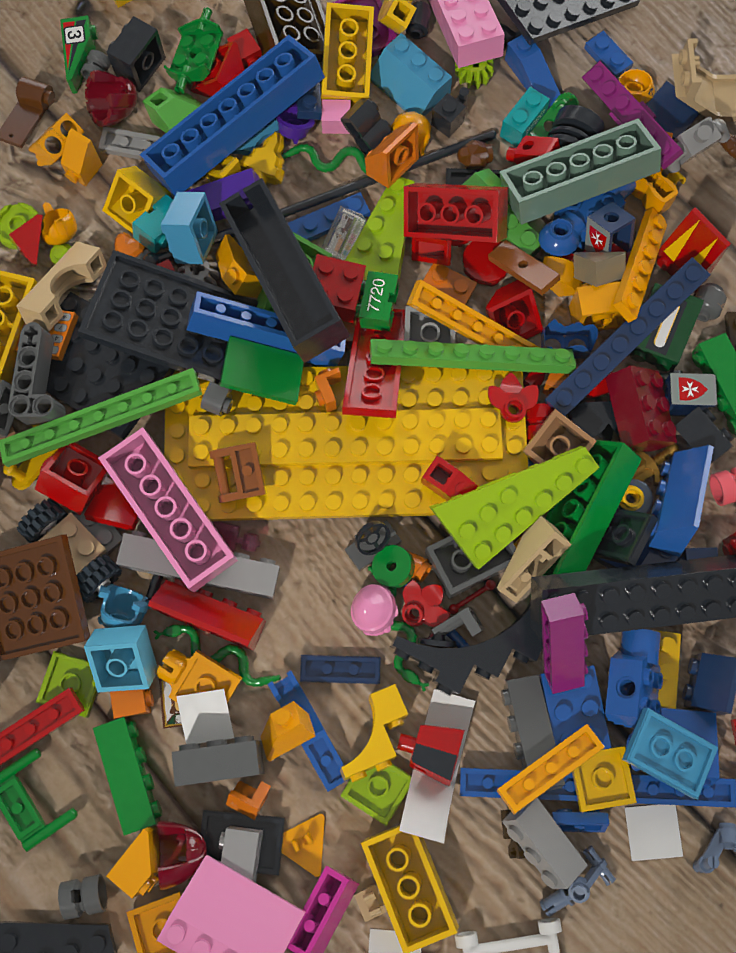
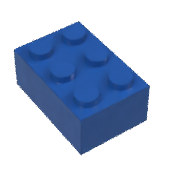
M594 665L587 666L588 674H585L584 687L552 694L545 674L539 675L556 746L588 724L605 746L603 749L611 748Z

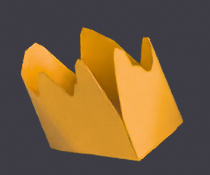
M65 113L29 147L28 150L36 155L38 166H50L63 155L67 137L61 132V123L67 132L72 128L80 134L84 133V130L68 113ZM53 136L59 139L62 145L59 153L52 154L47 151L45 140L48 137Z

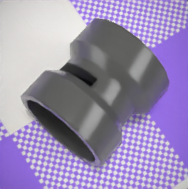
M90 50L87 56L88 62L83 65L80 72L87 80L93 70L107 71L111 65L110 60L106 54L98 50Z

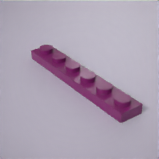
M601 61L582 76L585 83L622 124L639 118L661 147V167L663 170L684 154L678 144Z

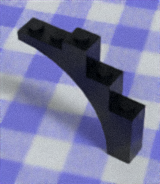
M530 601L525 611L508 628L495 637L476 645L462 648H435L416 644L396 636L390 647L395 649L393 654L399 658L408 661L410 657L419 662L417 667L425 672L432 674L433 670L437 673L432 681L438 685L436 689L445 695L451 696L452 693L460 694L472 668L476 669L474 672L476 675L486 680H489L490 677L498 678L511 652L514 653L512 657L524 664H527L528 661L536 662L543 649V641L538 638L530 627Z

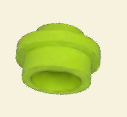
M66 243L53 246L50 251L51 261L56 264L71 246Z

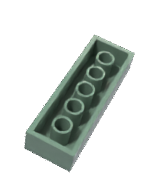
M638 118L500 171L501 187H508V204L522 225L660 172L661 147Z

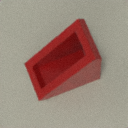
M37 214L9 234L10 240L33 267L37 266L43 216Z
M412 237L411 260L450 266L451 240Z

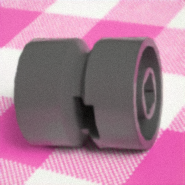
M101 874L84 877L82 882L74 879L60 883L58 902L64 920L81 917L84 911L88 915L106 911L107 890L105 880Z

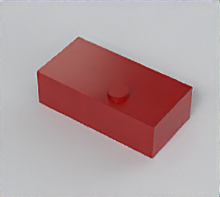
M414 183L404 186V237L494 243L507 238L508 187Z

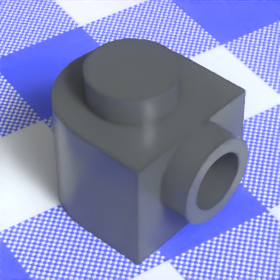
M210 381L203 395L201 408L220 417L224 413L228 414L234 402L231 394L232 389L220 387V382L216 384Z

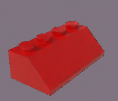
M176 578L174 582L165 580L149 601L148 606L163 615L252 651L255 650L266 623L263 618H260L262 613L251 608H247L246 612L236 608L238 603L223 598L222 602L213 599V593L199 588L198 592H193L187 588L182 580Z

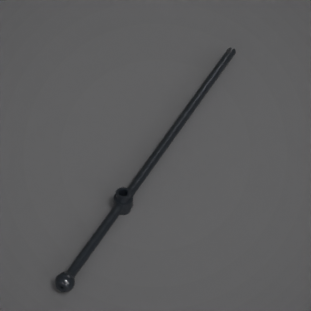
M490 130L420 156L406 172L456 154L460 148L471 140L483 143L496 138L497 133L495 130ZM367 176L281 208L284 217H288L379 182ZM232 228L218 232L213 244L221 242L226 234L235 237ZM170 251L158 255L151 252L143 258L144 261L155 265L168 259L170 261L174 259Z

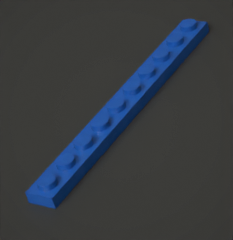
M460 768L459 796L501 798L497 789L522 770ZM572 772L564 778L565 785L561 789L546 791L538 799L578 801ZM631 775L636 804L736 808V779L720 778L710 788H702L697 800L657 780L653 776Z

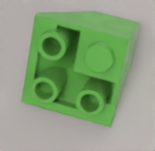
M162 87L143 100L152 123L165 133L202 105V103L188 93L178 94L175 90Z

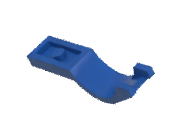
M290 670L287 672L288 676L275 684L271 681L268 683V686L281 708L294 701L309 714L316 736L301 745L324 787L329 792L345 782L340 773L341 767L345 765L303 689Z

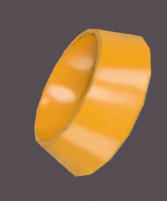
M628 70L620 75L618 79L639 103L641 101L644 103L649 102L655 94L652 77L644 70Z

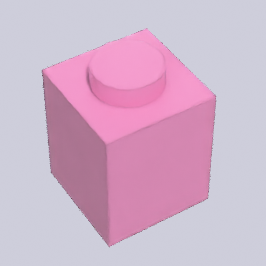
M322 99V134H350L342 124L341 118L351 108V100Z

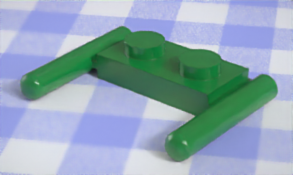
M38 748L32 749L0 771V809L26 852L78 816L77 811L71 808L48 825H45V821L20 779L16 777L15 774L41 757V751Z

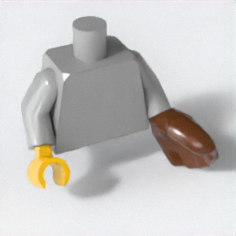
M709 116L674 139L684 154L668 166L670 173L667 175V178L675 186L679 181L684 184L686 178L679 172L680 166L718 142L736 160V136L729 133L726 123L722 119L712 120Z

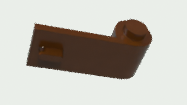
M25 76L21 77L17 83L16 97L18 102L0 128V141L19 148H23L44 113L55 100L52 86Z

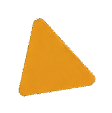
M318 814L284 832L282 854L315 877L321 875L325 821L323 814Z

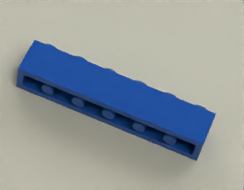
M199 291L196 292L189 313L188 331L228 341L229 337L232 336L298 354L293 348L276 313ZM346 339L307 361V363L322 367L337 366L345 353Z

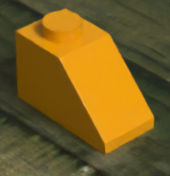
M71 128L67 135L61 165L65 171L64 175L75 184L79 182L87 186L101 168L102 163L92 141Z
M293 701L270 714L260 738L266 759L270 762L316 735L309 714Z

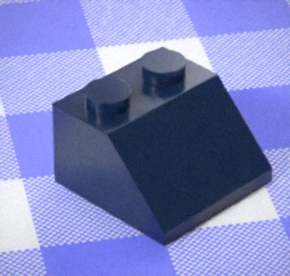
M708 653L696 654L694 658L690 659L688 665V673L691 675L689 684H685L682 693V699L685 700L684 707L702 712L716 713V716L732 714L736 695V658Z

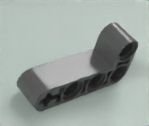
M36 322L26 324L21 330L8 404L10 414L26 425H42L66 416L65 407L51 396L46 395L54 338Z

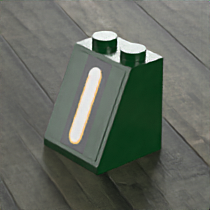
M655 283L644 303L663 285ZM690 295L628 356H631L637 362L651 363L662 371L674 370L681 359L704 300Z

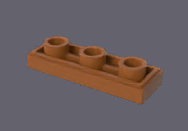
M507 240L503 241L488 254L489 261L541 295H544L560 281L559 273Z

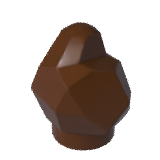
M471 140L458 150L457 159L466 169H482L486 167L487 163L493 161V148L489 143L485 144L477 140Z

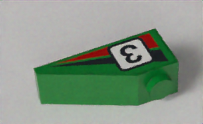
M88 15L60 19L66 81L72 94L78 93L84 79L80 71L83 65L88 62L87 56L90 50H96L95 40L98 39L96 25L91 24Z

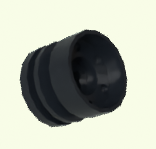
M567 105L559 109L547 137L558 138L560 148L604 132L605 125L599 115L583 106Z

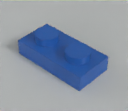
M604 30L585 43L584 49L597 63L601 61L616 78L632 68L634 62Z
M564 808L558 809L551 814V817L563 832H605L610 824L609 814L607 812H600V810L572 812L571 809Z

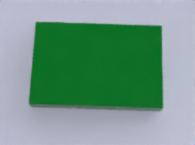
M230 336L226 348L220 387L296 405L304 362L296 353Z

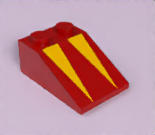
M695 207L660 247L656 261L662 270L667 271L673 276L693 257L711 274L731 243Z

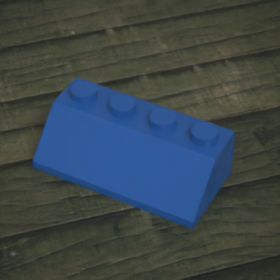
M707 445L674 452L669 462L664 461L660 471L663 480H660L656 489V495H659V499H656L651 512L658 521L650 535L649 547L680 557L698 530L714 449L713 446Z

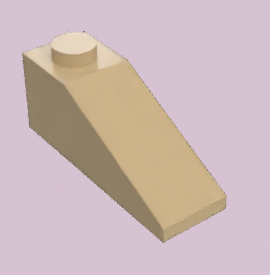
M540 516L523 534L497 589L517 603L531 588V577L542 576L572 544L555 526Z

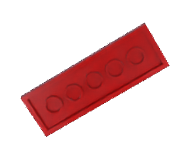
M393 309L394 317L390 332L361 328L359 318H357L343 399V415L396 418L402 366L371 364L369 346L370 339L404 341V309Z

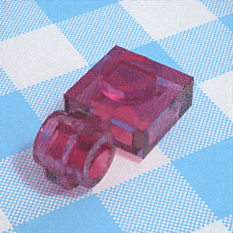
M222 521L213 522L214 527L232 552L236 551L237 543L242 544L241 549L256 552L257 547H260L259 535L245 532L244 536L241 537L239 536L241 526Z

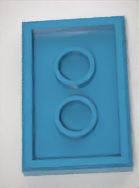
M643 708L622 760L692 799L698 800L718 747L649 708Z

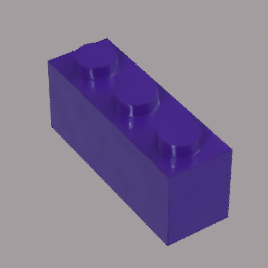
M250 168L185 192H205L214 221L216 222L221 219H227L219 203L239 192L250 210L254 208L243 189L259 180L260 177Z

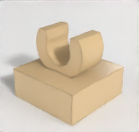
M377 884L354 894L365 922L387 912Z

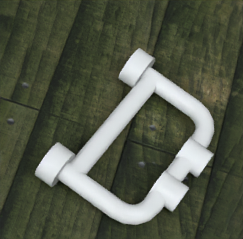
M560 918L539 920L540 934L480 944L478 943L476 931L460 932L454 935L456 948L462 949L463 953H501L547 945L549 953H560L557 933L562 932Z

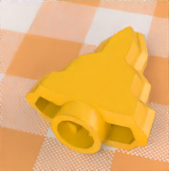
M277 131L268 136L261 147L253 148L249 155L242 157L240 160L241 170L244 171L252 168L260 179L264 180L265 184H282L285 171L282 169L284 159L281 156L284 150V136Z

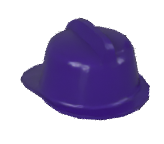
M296 102L276 117L280 134L292 139L293 144H297L299 139L305 138L310 128L315 124L313 119H297Z

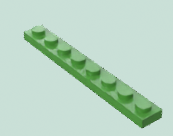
M370 339L369 346L371 364L572 374L577 367L572 349L563 348L552 349Z
M193 368L1 439L0 453L2 463L10 467L203 395L197 373Z

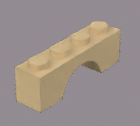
M76 242L18 303L17 308L25 324L36 322L48 332L64 316L59 305L61 296L73 286L94 282L105 270L107 264L99 247Z

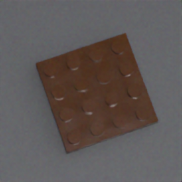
M67 534L0 551V661L88 641L90 632Z

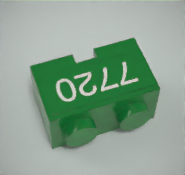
M368 271L367 280H363L361 286L362 303L358 302L356 307V318H359L361 328L391 331L394 317L392 307L397 302L400 288L398 275Z

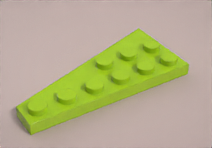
M400 177L389 188L386 187L347 255L345 261L366 265L365 280H367L368 271L395 274L400 279L406 246V237H404V186L414 184L415 181ZM360 295L359 303H362L363 295Z

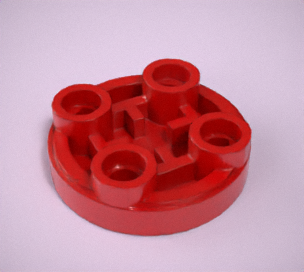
M471 241L463 254L464 274L473 281L488 286H495L503 280L508 273L489 261L488 254L503 241L497 243Z

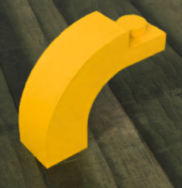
M384 0L378 14V21L397 34H401L407 29L417 8L412 5L413 0Z

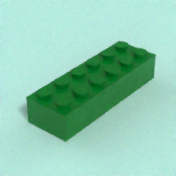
M596 440L589 453L600 468L549 510L545 519L555 526L572 545L542 576L586 571L642 460L625 443Z

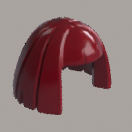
M93 70L89 74L90 76H88L85 85L87 87L85 89V99L88 100L86 106L93 122L99 127H107L127 118L133 112L138 98L133 82L128 78L118 77L100 70Z
M157 821L160 853L162 854L160 855V867H158L160 890H165L185 882L195 874L207 855V847L204 838L195 829L176 822Z

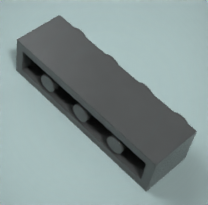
M539 675L507 680L504 689L501 690L504 706L508 705L510 716H507L510 733L514 732L517 743L513 744L515 757L517 760L521 759L523 770L556 747ZM564 778L547 791L561 789L565 785Z

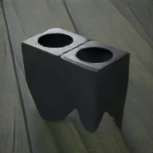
M611 401L580 402L566 415V418L592 438L598 435L603 441H611L614 430L617 434L618 442H620Z

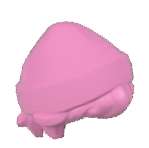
M371 584L363 587L354 597L351 606V617L354 624L365 635L378 636L391 631L393 619L398 616V607L393 594L384 585Z

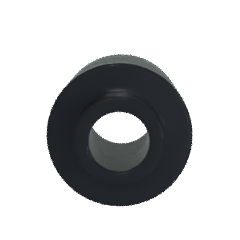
M416 1L412 5L417 9L405 31L411 38L421 39L428 34L432 13L428 3Z

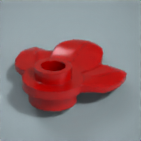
M509 373L502 380L500 387H488L490 403L498 408L501 416L510 423L521 421L526 415V410L536 405L539 396L537 385L522 388V385L513 373ZM509 407L515 408L516 414H511Z
M415 580L410 581L403 590L405 602L402 608L403 620L413 627L420 626L423 623L430 627H436L448 620L450 613L440 606L444 597L443 587L439 584H431L421 588ZM412 609L419 611V617H415L412 614Z

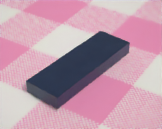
M301 655L300 682L380 684L381 657Z

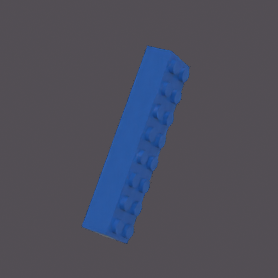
M290 35L286 36L139 155L151 173L174 196L177 192H185L196 181L325 78L316 55Z

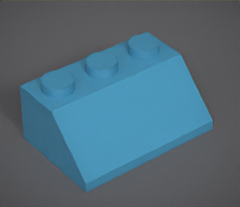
M401 33L382 51L371 71L370 81L405 112H417L425 117L447 93H451L452 76Z

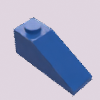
M521 35L507 43L505 61L526 90L532 87L550 99L549 109L560 95V92L540 48L536 43L529 45Z

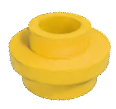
M629 485L619 505L624 510L636 511L644 503V494L638 487ZM632 495L634 503H629L626 500V496Z

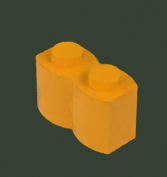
M660 171L635 181L636 189L631 193L636 198L642 200L646 210L653 207L658 214H662L671 207L678 195V190L671 180L662 176Z

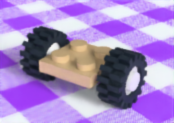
M48 498L47 501L45 499L42 500L41 504L37 503L34 505L35 508L28 510V514L24 515L21 518L22 521L18 523V532L29 543L67 534L82 600L85 603H89L100 598L98 593L101 585L108 586L116 582L122 574L120 567L108 555H105L107 552L106 548L72 513L68 515L56 501Z

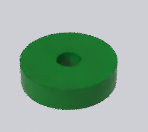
M397 545L386 546L375 555L372 562L374 578L380 584L393 589L406 585L411 580L415 570V562L412 555L406 549ZM393 563H396V568L393 571H391V565Z

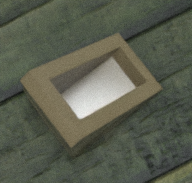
M574 252L575 279L595 287L622 279L626 268V252Z

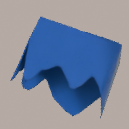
M554 319L542 330L541 348H552L545 346V341L556 339L560 342L561 348L572 349L574 359H587L597 340L598 329L594 324L584 326L580 322L563 326ZM573 339H581L586 347L584 345L568 347V344Z

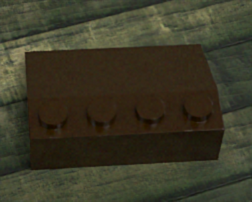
M244 0L262 56L286 36L290 35L316 55L318 62H323L325 14L320 0Z

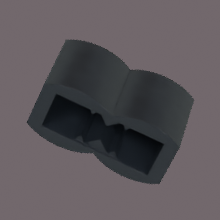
M359 99L342 116L341 122L351 136L354 137L361 151L367 156L386 136L392 133V127L385 119H381L378 112L379 108L375 102L369 99Z

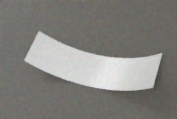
M434 689L425 725L462 729L465 731L450 786L444 785L413 769L399 831L444 844L453 790L475 705L474 700L453 694L448 696Z

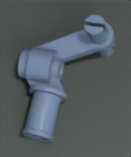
M719 823V828L714 833L703 855L693 863L695 872L707 874L718 868L720 863L719 857L723 849L736 852V824Z
M589 846L588 849L586 848L583 851V854L592 864L585 877H578L568 889H558L540 900L543 911L548 910L545 913L548 917H551L567 905L573 906L575 902L583 903L587 901L590 896V888L599 875L606 886H609L610 882L613 883L616 880L607 868L608 863L606 860L599 857L593 846Z

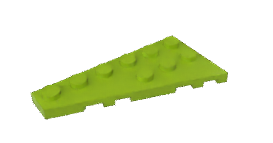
M579 446L554 456L548 461L529 466L528 469L518 473L514 472L481 485L473 491L463 495L459 494L448 501L429 507L474 567L479 570L536 522L540 516H543L600 467L586 447Z

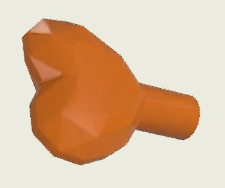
M120 233L115 238V250L137 257L145 249V246L132 238L128 233Z

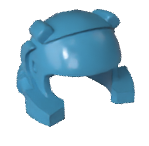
M114 584L108 586L101 585L98 596L104 599L100 610L101 615L97 620L105 628L140 625L145 614L151 608L148 606L150 600L129 588Z

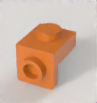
M328 368L314 376L317 388L314 394L319 406L324 405L326 411L331 412L336 410L337 406L330 386L341 381V372L339 368L333 370Z

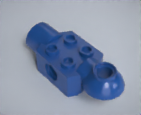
M634 181L556 211L553 221L546 224L539 233L538 241L545 252L554 256L569 255L577 247L585 250L587 216L611 202L624 209L625 199L636 189V182ZM608 216L604 217V220H606L607 222Z
M648 629L622 632L620 650L610 659L605 709L608 721L635 729L643 708H649L660 714L661 705L658 700V692L663 685V675L660 673L661 668L658 664L660 632ZM633 732L629 735V737H628V739H627L626 749H627V746H628V744H629V741H630V739H631V737H632ZM631 765V767H632V769H633L634 771H639V770H640V769L634 767L633 765Z

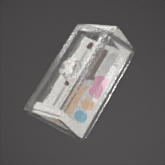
M340 206L321 248L331 253L333 258L345 260L366 224L364 216Z

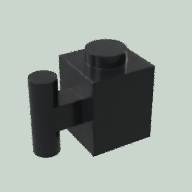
M462 87L456 99L447 93L432 109L431 125L448 138L464 123L469 89Z

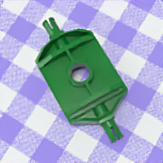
M208 7L203 8L199 19L178 27L182 37L171 67L168 68L164 65L168 75L177 82L174 90L178 94H184L187 84L193 81H204L210 74L224 33L220 26L210 21L213 12Z

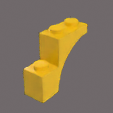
M396 684L370 694L368 700L373 717L371 736L364 750L353 761L341 767L340 773L344 781L351 779L353 783L367 777L366 772L376 768L377 772L392 766L391 761L397 755L385 727L388 726L389 730L400 727L404 724L403 720L408 716Z

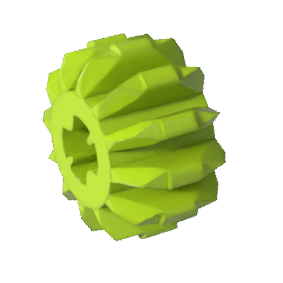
M493 59L458 68L455 62V77L459 78L460 85L467 83L468 89L471 85H475L477 89H479L481 84L486 86L489 79L493 77Z

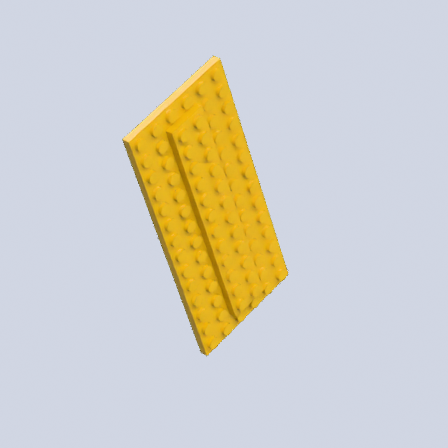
M349 366L303 367L296 405L232 390L231 394L234 400L232 408L228 414L224 413L220 417L201 408L203 395L210 382L198 378L203 395L165 408L164 456L210 521L433 516L435 514L429 506L443 503L446 500L421 483V479L437 455L460 470L478 486L514 472L518 473L528 469V457L523 452L527 446L525 416L517 423H510L501 416L500 410L494 407L488 399V387H500L502 380L509 373H513L523 388V372L402 366L396 418L342 414ZM331 368L333 370L339 368L341 381L330 386L336 399L337 409L327 412L324 405L319 406L314 392L317 391L314 376H317L324 369ZM175 371L172 375L178 374L180 371ZM509 407V412L516 414V409ZM256 442L266 494L219 503L218 495H220L214 461L210 459L209 451ZM225 456L224 462L230 492H237L231 457Z

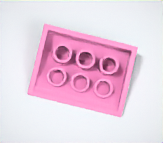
M206 855L171 912L157 941L177 953H285L305 911Z

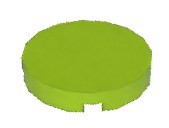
M26 203L4 206L0 210V242L5 247L18 250L10 240L9 234L39 213Z

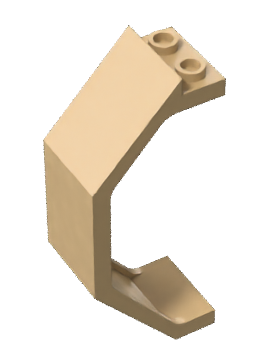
M698 38L687 39L684 48L680 50L679 54H672L676 97L706 118L710 116L712 120L736 121V74L714 75L701 67L700 57L694 56Z

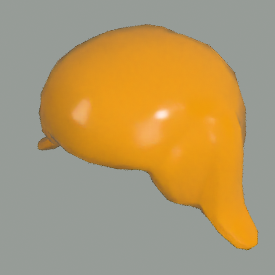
M411 111L399 114L391 125L392 130L394 131L396 128L412 122L417 123L420 156L425 155L424 151L431 137L430 122L426 117L417 112Z
M43 203L42 206L45 211V216L42 220L43 229L41 231L43 241L48 245L67 243L77 232V223L73 213L69 209H53L49 203Z

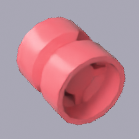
M736 467L732 468L730 472L724 470L710 475L709 485L711 493L719 506L736 502Z

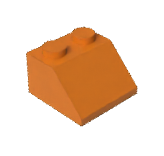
M412 122L396 128L374 150H371L365 157L366 175L387 188L393 185L419 159L418 124Z

